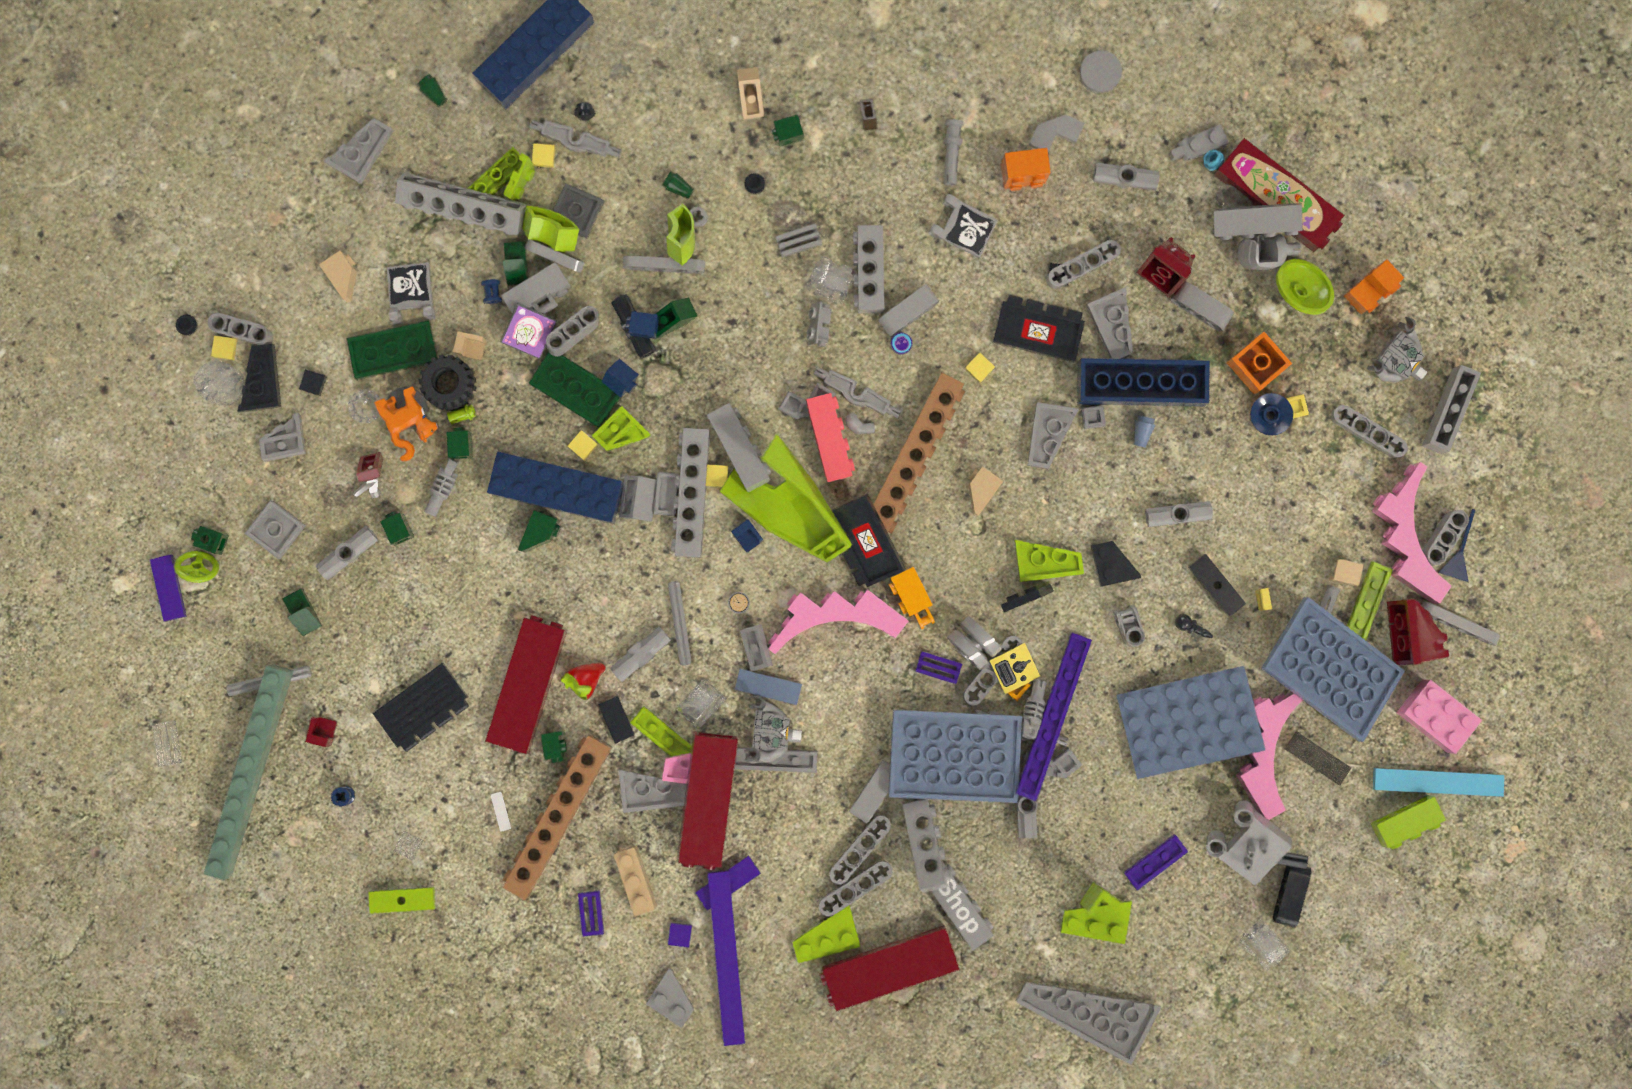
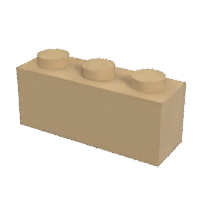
M637 845L617 851L614 857L634 917L655 910L657 904Z

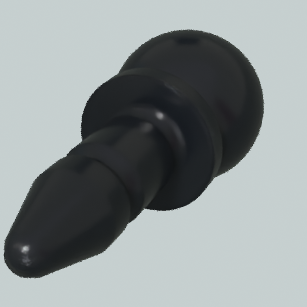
M1180 614L1176 617L1175 625L1179 630H1187L1189 634L1194 632L1205 638H1213V635L1207 629L1196 625L1197 621L1192 620L1189 615Z

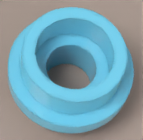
M1211 150L1204 156V166L1207 170H1216L1222 166L1225 157L1220 151Z

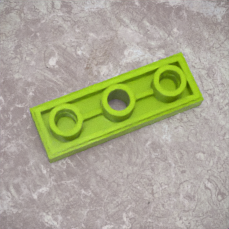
M512 147L467 189L495 195L510 181L513 171L519 169L522 161L519 160L521 154ZM496 173H500L498 178H494Z
M435 887L368 892L369 914L436 909ZM401 896L405 898V903H401Z

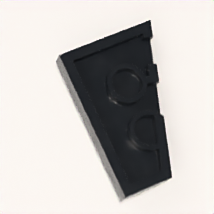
M275 345L251 346L246 369V382L242 387L241 393H243L237 412L280 408L281 398Z

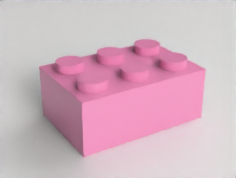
M1428 679L1420 681L1396 712L1441 749L1451 754H1456L1482 721L1445 690Z

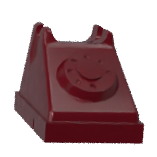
M1170 237L1154 249L1136 273L1170 298L1190 276L1195 254L1190 255L1183 247L1174 243L1173 238Z
M1415 599L1387 601L1389 623L1394 622L1393 625H1389L1392 660L1397 665H1417L1449 657V650L1443 647L1444 642L1448 641L1447 634L1437 627L1427 609L1421 606Z

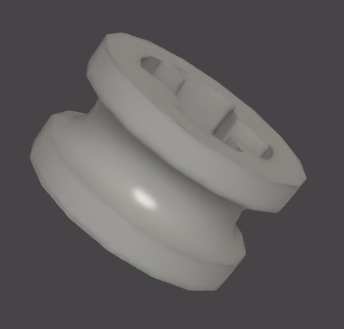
M701 207L692 208L690 210L692 216L694 213L701 212L703 217L702 221L699 220V222H695L694 219V226L701 227L705 225L708 219L705 210Z

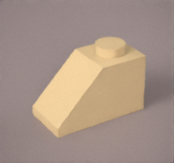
M758 67L738 69L737 75L743 119L764 117Z
M339 250L319 264V266L342 299L349 303L352 301L357 271L354 268L356 263L349 253L345 255Z
M983 466L980 470L975 469L968 478L971 480L968 486L973 515L975 517L980 515L1003 483L1000 478Z

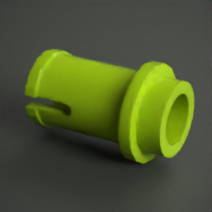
M465 404L463 408L447 412V416L451 425L467 419L473 420V417H476V412L473 405Z

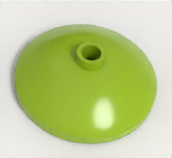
M1292 259L1286 261L1278 269L1276 274L1277 288L1282 298L1292 308L1305 314L1318 315L1326 312L1331 307L1334 301V289L1327 275L1319 267L1305 260Z

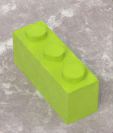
M1426 795L1370 824L1381 846L1392 850L1402 846V842L1407 839L1414 840L1422 836L1421 832L1427 829L1432 831L1441 826L1440 823L1446 821V818L1436 798Z

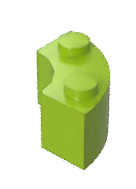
M681 204L667 214L669 235L666 237L667 255L683 266L690 259L695 249V229L691 212L684 204Z
M526 206L522 229L528 239L543 242L551 246L554 251H575L579 228L575 223L555 211Z

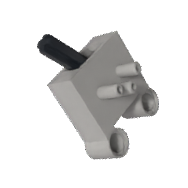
M1245 800L1239 801L1234 807V820L1242 828L1228 843H1226L1225 835L1220 831H1212L1207 836L1206 850L1208 854L1221 859L1255 886L1276 863L1300 868H1307L1308 856L1288 852L1292 847V838L1254 810L1253 805ZM1246 811L1249 815L1241 816L1239 813ZM1216 841L1221 843V845L1214 846L1211 843Z

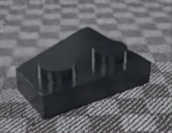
M1113 541L1091 545L1100 587L1141 578V574Z
M1051 584L1039 589L1037 586H1033L1024 590L1026 594L1020 597L1018 593L1006 597L1007 602L1001 604L1003 612H1007L1054 591Z

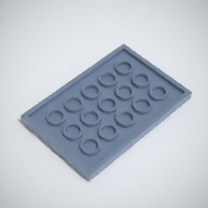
M1309 597L1302 599L1261 667L1262 670L1358 742H1364L1405 672L1400 666Z
M1244 666L1117 695L1137 779L1266 750Z
M893 710L888 796L897 798L1018 803V795L1015 792L1019 784L1022 716Z

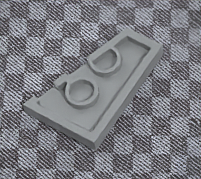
M374 118L355 134V137L348 143L340 146L335 154L331 157L328 156L323 162L362 184L394 131Z
M1126 287L1086 305L1110 359H1122L1133 354Z
M1036 403L1027 466L1049 469L1079 410L1078 408Z
M619 769L623 813L684 806L685 783L662 781V778Z

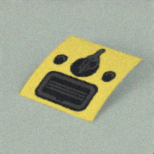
M1025 643L989 660L1005 694L1040 677Z

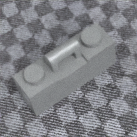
M555 262L501 296L512 313L516 304L519 303L542 314H546L558 306L553 298L565 296L571 286ZM549 299V302H547L546 304L542 305L541 307L538 306L542 302Z

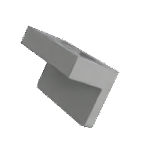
M625 475L619 517L651 522L657 480Z

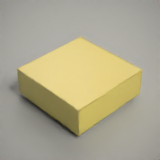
M533 144V165L536 167L554 168L555 145Z
M214 336L211 357L234 360L237 339Z
M979 353L966 366L965 370L981 383L995 366Z
M1304 394L1286 398L1292 406L1293 419L1309 415Z
M582 430L568 445L583 460L598 446Z
M707 465L706 486L722 487L728 478V466Z
M1269 589L1256 590L1258 609L1260 611L1272 609Z

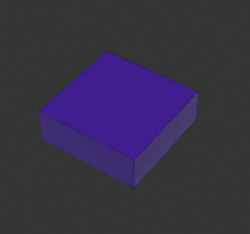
M671 922L668 945L689 948L692 925Z

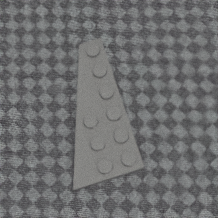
M1025 981L1015 1000L1024 1007L1132 1065L1161 1009L1160 1005Z

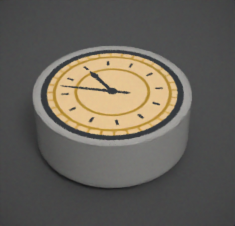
M736 592L730 596L728 605L733 612L741 614L748 610L750 600L746 594Z

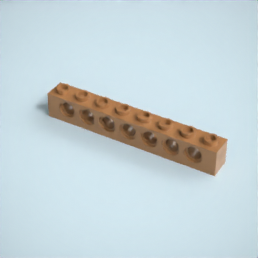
M941 373L873 504L887 532L891 534L897 525V522L894 521L897 514L902 515L907 506V503L904 502L906 496H912L917 486L914 484L916 477H922L927 467L923 463L927 457L931 459L936 449L933 446L936 438L941 440L946 430L943 427L946 419L950 421L956 411L952 408L955 401L960 402L965 393L962 390L964 383L944 373ZM942 394L948 395L950 403H940L939 396ZM937 413L941 421L939 423H932L929 415ZM921 432H928L931 435V440L923 442L919 434ZM911 451H919L921 459L913 461L910 458ZM901 470H910L912 477L909 480L902 479L900 476ZM899 488L902 491V497L894 499L890 495V490ZM890 507L892 516L889 518L883 517L880 513L881 508Z
M592 735L581 739L577 747L580 751L576 757L572 756L566 766L569 768L565 776L562 774L556 784L559 787L555 795L551 793L545 805L548 807L545 813L541 812L534 823L537 825L535 831L528 833L524 840V843L527 845L523 852L521 850L518 851L513 860L516 863L513 870L508 869L502 880L505 882L502 888L523 900L530 896L613 748ZM585 753L593 756V763L591 765H586L583 762ZM574 772H579L582 775L583 780L581 784H576L572 780ZM564 791L571 793V802L566 803L562 800V793ZM553 810L561 813L560 821L557 822L551 818ZM542 829H547L550 832L551 837L549 840L541 838L540 833ZM531 848L539 850V859H533L530 856ZM521 867L528 869V878L520 876L519 870Z

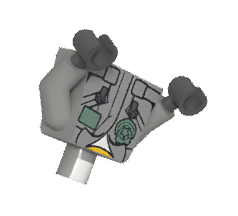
M1405 317L1406 324L1399 322L1398 327L1404 330L1394 334L1378 357L1371 359L1373 363L1367 369L1374 371L1381 381L1402 382L1410 375L1416 380L1421 381L1428 371L1418 365L1425 355L1422 352L1420 341L1414 329L1416 325L1414 319Z
M759 695L751 696V698L756 700V705L749 704V708H758L759 710H756L753 745L744 750V752H749L751 757L746 758L745 761L771 762L781 757L784 752H787L788 742L801 743L802 730L789 729L790 719L787 718L783 711L773 704L763 701V698Z

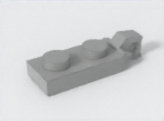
M1220 124L1178 142V147L1171 150L1169 156L1171 161L1182 157L1184 161H1191L1211 150L1223 148L1229 142Z

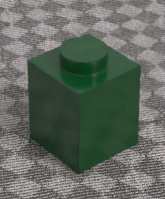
M798 114L774 121V129H771L774 142L778 141L780 147L804 140V133Z
M464 427L452 428V432H446L448 458L452 460L473 458L471 432L465 431Z
M394 511L385 515V519L380 521L390 545L397 546L414 538L405 514Z

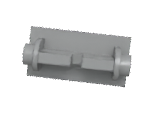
M820 301L812 304L810 307V327L806 334L808 346L817 344L819 347H826L829 338V328L822 327V324H830L832 309H830L829 304H822Z

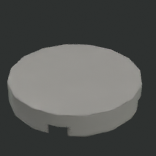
M1107 51L1090 53L1080 67L1082 84L1094 93H1104L1113 90L1118 85L1122 76L1120 61L1114 54Z

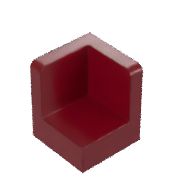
M319 716L312 717L305 742L322 747L332 746L338 722Z

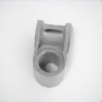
M1131 605L1130 608L1119 612L1117 610L1113 611L1116 625L1120 630L1125 645L1128 647L1141 645L1145 640V633L1135 605ZM1133 631L1138 634L1139 639L1137 643H1132L1129 640L1130 632Z

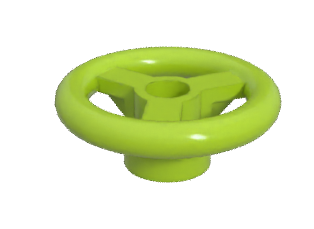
M190 551L176 559L174 569L176 574L185 581L203 583L213 579L218 574L219 563L209 553ZM196 557V560L190 565L181 566L182 562L186 559ZM203 559L208 560L212 564V571L204 568Z

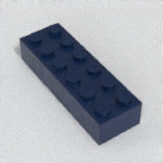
M546 0L472 74L476 81L506 110L595 23L593 16L578 0Z
M1081 358L1077 363V404L1204 407L1209 404L1210 361Z
M497 451L487 493L505 499L615 524L624 482Z

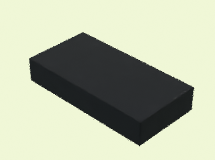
M619 696L598 704L615 744L635 735Z

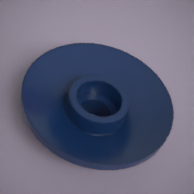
M1269 393L1262 395L1251 407V422L1255 429L1264 435H1279L1285 432L1293 421L1292 406L1285 397L1279 394ZM1267 412L1273 413V419L1267 418Z

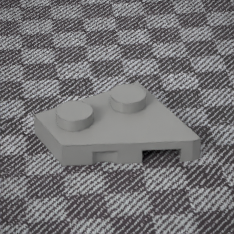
M295 413L292 415L293 418L284 425H278L274 428L273 432L259 439L261 458L264 462L306 454L302 420L299 413Z
M669 967L646 1005L682 1028L693 1012L694 1007L687 998L683 987L676 979L673 970Z

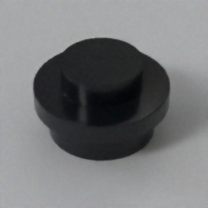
M582 102L576 105L574 115L581 121H589L595 116V109L592 104Z
M757 173L748 175L744 181L746 191L753 195L760 194L765 188L764 178Z
M181 315L176 321V329L182 335L190 336L197 330V320L191 315Z

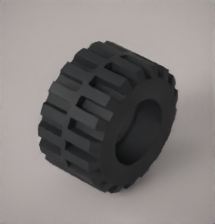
M439 355L438 359L435 357L430 359L432 361L430 364L425 363L424 367L426 369L420 372L422 379H419V384L421 385L420 391L424 394L423 397L437 408L441 410L446 409L447 411L457 410L462 405L469 404L467 401L469 398L473 399L474 395L472 393L477 388L474 383H477L473 375V370L458 357L455 358L453 355ZM446 372H455L459 378L457 388L450 394H441L437 388L438 379Z

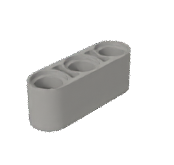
M1186 281L1176 290L1171 298L1175 305L1220 332L1224 331L1234 315L1233 310Z
M926 284L885 313L878 321L889 336L893 337L937 305L939 299Z
M586 306L552 331L546 338L548 352L553 356H561L595 330L599 325L597 309L592 306ZM587 315L595 317L591 322L584 320ZM570 328L578 329V332L573 335L569 334L567 331ZM553 341H560L562 343L556 348L551 346Z
M214 313L208 318V327L222 336L235 338L254 345L271 344L274 336L271 330L260 324L221 313ZM220 320H224L223 327L218 329L217 323ZM244 325L243 333L238 335V327ZM264 331V338L262 340H258V333Z
M1455 510L1446 513L1422 551L1431 566L1440 565L1447 559L1469 522V517L1465 511ZM1454 515L1459 519L1458 525H1455L1452 521ZM1442 533H1445L1448 537L1446 544L1441 540ZM1431 551H1434L1437 555L1435 561H1432L1430 558Z
M885 760L881 761L849 810L851 814L866 824L889 792L890 764Z

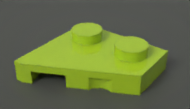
M523 153L519 157L522 164L517 171H513L503 194L506 199L512 201L519 200L525 191V184L527 181L530 182L535 175V167L532 161Z
M622 406L592 435L607 452L651 436Z

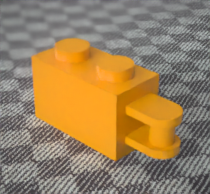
M912 567L890 578L892 583L888 585L893 595L898 594L901 600L898 605L903 615L906 613L909 617L914 615L921 629H924V626L929 623L934 624L935 621L928 609L933 604L915 568ZM925 610L927 615L920 618L918 612Z

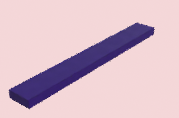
M1075 633L1070 634L1043 712L1040 728L1032 743L1016 789V795L1035 802L1037 801L1089 651L1091 639Z
M729 870L708 872L724 1046L745 1044L730 872Z

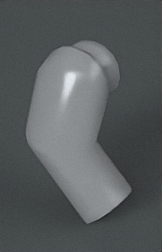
M854 413L846 416V425L855 434L875 433L874 423H862Z

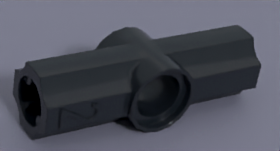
M627 294L615 298L611 304L640 359L652 355L656 352V349L651 339L631 336L629 330L626 329L627 317H631L632 311L636 312Z

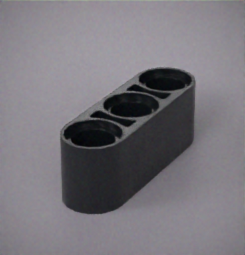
M1286 865L1273 912L1274 923L1292 928L1297 927L1311 878L1310 867L1300 868Z

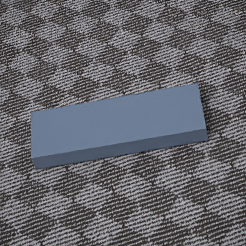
M740 669L735 690L797 705L802 684Z

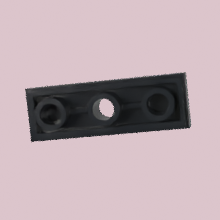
M1207 554L1202 555L1188 567L1228 617H1231L1246 604ZM1215 582L1219 583L1218 589L1214 588Z

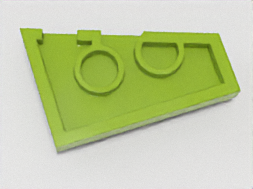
M1014 540L1020 582L1084 574L1082 553Z
M1123 901L1117 910L1109 904L1100 905L1093 914H1090L1083 907L1064 910L1060 932L1125 944L1132 901Z
M850 905L828 917L825 921L793 941L798 964L861 947Z

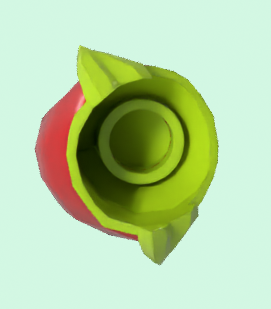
M592 663L574 667L562 675L561 682L564 683L566 689L570 687L578 697L587 701L593 695L600 676L606 670V666L603 663Z

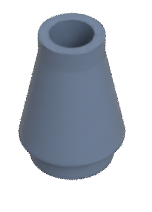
M1138 415V419L1135 420L1134 445L1146 448L1156 426L1154 424L1155 419Z

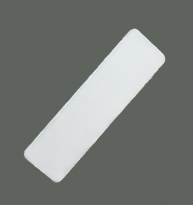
M502 793L491 794L500 831L511 829Z

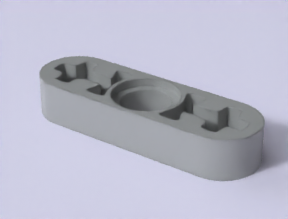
M531 239L527 241L525 249L581 273L585 262L563 252L554 251L551 247Z

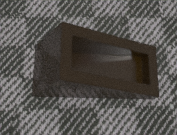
M873 99L860 101L864 131L877 129Z

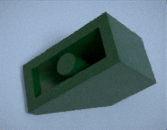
M689 297L671 301L655 313L659 317L656 339L687 325L698 316Z
M533 510L518 550L525 553L553 541V538H557L560 533V521Z

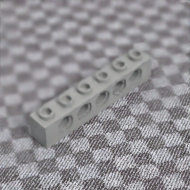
M405 172L397 179L395 203L401 204L404 208H416L427 214L435 213L442 215L446 219L462 220L466 224L481 225L488 230H500L507 235H518L522 230L526 204ZM417 192H419L423 196V198L419 197L417 195ZM437 197L441 198L443 203L439 202ZM457 202H458V203H461V204L463 205L464 209H463V208H460V207L458 206ZM477 208L482 209L484 214L480 213ZM498 213L502 214L505 219L500 218Z
M683 428V433H679V446H682V454H678L677 467H681L680 475L676 476V488H679V497L675 496L674 509H678L677 518H673V530L676 531V539H672L671 552H675L676 557L702 558L706 477L710 443L709 429ZM689 447H699V453L696 456L688 455ZM689 467H696L698 469L695 477L691 478L686 475ZM688 488L696 489V495L692 499L685 497V491ZM686 509L694 510L695 516L693 519H684L683 513ZM685 530L693 532V538L690 541L682 539V533Z

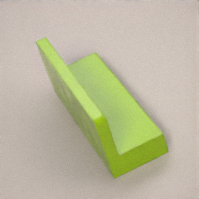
M1093 882L1079 904L1090 914H1093L1102 900L1116 910L1122 902Z

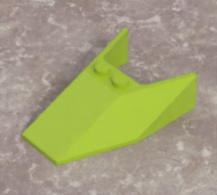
M778 434L774 436L761 459L784 477L785 481L778 486H771L765 483L747 492L734 468L720 490L723 495L767 531L827 563L852 545L818 487Z

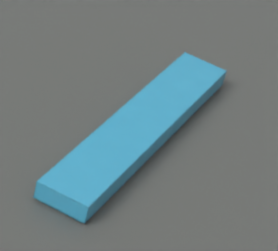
M1373 768V790L1504 797V775Z

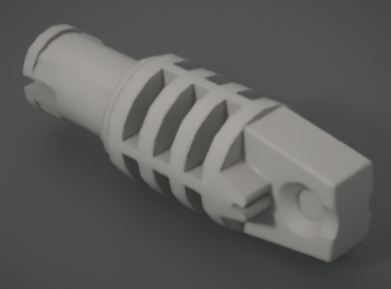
M449 459L445 469L440 467L430 489V494L432 495L424 511L425 513L437 516L443 500L448 499L458 474L454 473L458 462Z
M1039 679L1033 680L1031 696L1026 700L1022 718L1021 736L1032 740L1036 738L1045 707L1043 697L1047 682L1042 681L1040 683L1041 680Z

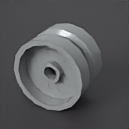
M967 616L960 623L967 636L959 630H953L947 638L963 658L981 670L988 663L986 656L981 650L989 656H995L1001 650V647L975 620Z

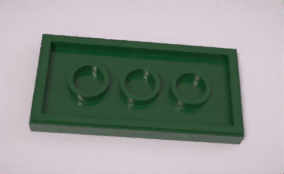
M429 320L346 338L355 380L424 366L426 362L430 364L432 362L430 359L433 357L438 359L432 326Z
M549 352L528 383L598 428L605 423L621 398L602 383V380L565 356H553Z

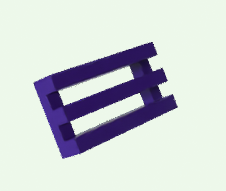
M921 651L915 672L957 684L962 664ZM927 657L956 666V671L923 661V659ZM924 665L953 674L954 677L952 679L921 669V666Z
M600 890L579 892L578 900L582 937L603 935L604 923ZM592 896L596 898L599 930L595 929ZM584 897L588 899L591 931H587Z

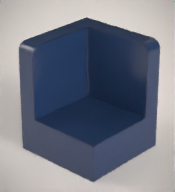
M749 519L731 531L747 553L764 541Z

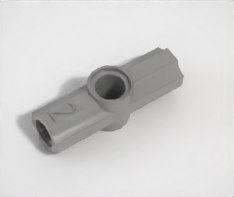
M1096 163L1093 182L1117 185L1123 189L1132 187L1156 191L1160 175L1159 171L1139 169L1132 165L1117 166ZM1128 173L1131 180H1124L1121 174Z
M1210 501L1145 509L1147 527L1212 520L1213 515ZM1176 509H1180L1183 512L1181 520L1176 519L1174 515Z
M365 526L345 543L339 544L335 551L316 565V568L326 580H329L348 564L355 562L363 552L379 540L368 526ZM349 547L351 549V556L345 559L343 551Z
M659 626L645 639L633 645L627 651V654L612 665L610 669L623 682L638 668H642L655 657L654 655L666 646L671 639Z
M1018 795V803L1015 804L1017 809L1018 838H1037V801L1030 800L1032 804L1030 810L1024 811L1021 808V803L1027 798Z

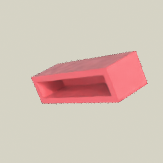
M829 393L806 399L826 482L853 476L852 471H855L852 458L848 459L846 451L850 449L847 438L842 437L841 430H844L842 418H838L836 414V409H839L836 396L832 397V394Z

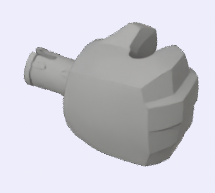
M1254 234L1252 240L1243 239L1239 243L1237 258L1243 268L1272 270L1284 264L1287 256L1300 255L1301 250L1293 249L1301 248L1299 242L1286 243L1285 237L1281 234L1273 237H1263V234Z

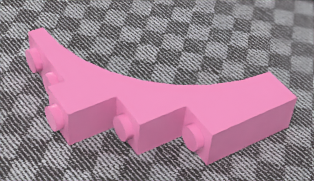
M1419 462L1407 467L1404 472L1405 478L1402 482H1398L1392 490L1394 494L1390 492L1383 495L1380 494L1373 503L1375 507L1371 512L1392 525V527L1389 526L1384 532V539L1381 544L1402 557V559L1399 558L1392 567L1394 571L1391 576L1432 604H1440L1452 585L1444 580L1427 561L1415 532V496L1420 480L1427 469L1426 465Z
M869 590L865 593L862 591L854 600L857 603L855 607L835 591L832 594L827 593L820 602L823 604L822 608L802 593L798 596L794 594L787 603L790 606L788 611L794 614L792 618L788 616L781 625L784 628L779 635L775 633L769 640L768 644L771 645L769 650L776 654L786 642L800 632L815 625L833 621L864 623L881 629L896 638L908 620Z
M1293 692L1286 695L1284 693L1279 694L1272 699L1273 703L1269 698L1262 699L1261 696L1253 700L1266 750L1248 754L1254 764L1248 763L1240 768L1241 772L1236 774L1258 813L1268 820L1286 810L1278 794L1274 778V755L1276 743L1284 723L1291 712L1303 701Z

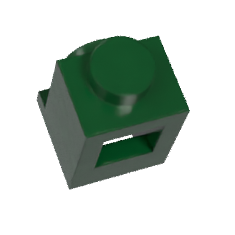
M200 526L199 529L196 528L191 536V540L194 541L192 546L217 555H222L229 535L205 526ZM206 536H208L209 541L207 543H204Z
M565 730L541 734L544 760L550 759L551 763L564 761L563 757L564 752H567V745L561 735H565Z

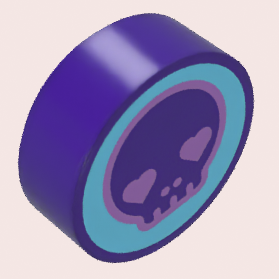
M897 333L891 340V348L896 354L904 355L912 347V339L906 333Z

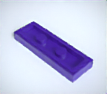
M173 555L150 559L163 621L167 622L187 617L178 575L174 569Z
M1173 834L1123 873L1138 891L1187 854L1188 850L1176 834Z
M749 855L728 869L730 872L731 893H734L761 874ZM708 883L695 892L707 911L711 909Z

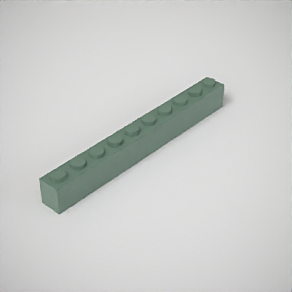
M274 664L265 667L203 873L204 875L226 880L233 874L294 670Z

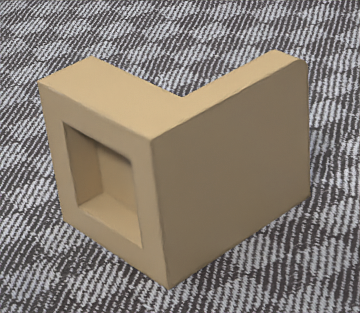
M458 331L453 352L458 356L482 360L486 340L482 336Z
M1338 559L1334 576H1329L1328 581L1349 586H1359L1363 564Z

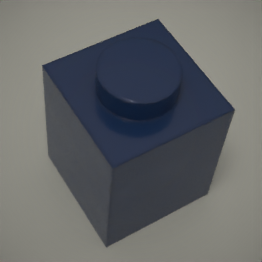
M632 311L631 317H627L626 329L629 330L631 336L656 339L659 317L657 314Z
M619 358L606 370L601 382L619 397H622L626 392L630 394L636 388L637 383L635 382L639 374Z

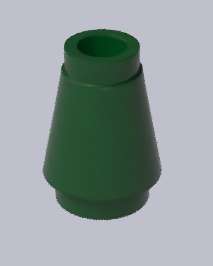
M429 74L418 82L419 91L436 104L437 107L447 102L448 99L445 97L436 77H432Z
M670 171L662 184L666 191L689 199L694 191V188L677 172L673 173Z

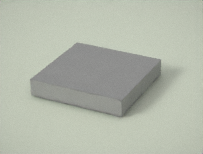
M270 500L245 534L276 558L281 559L306 525L276 502Z

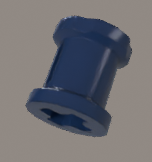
M489 279L481 281V286L484 287V304L502 302L498 286L500 285V280Z
M349 786L336 788L331 794L332 803L338 807L349 805L355 800V791ZM340 793H346L344 796L346 800H341L342 795Z

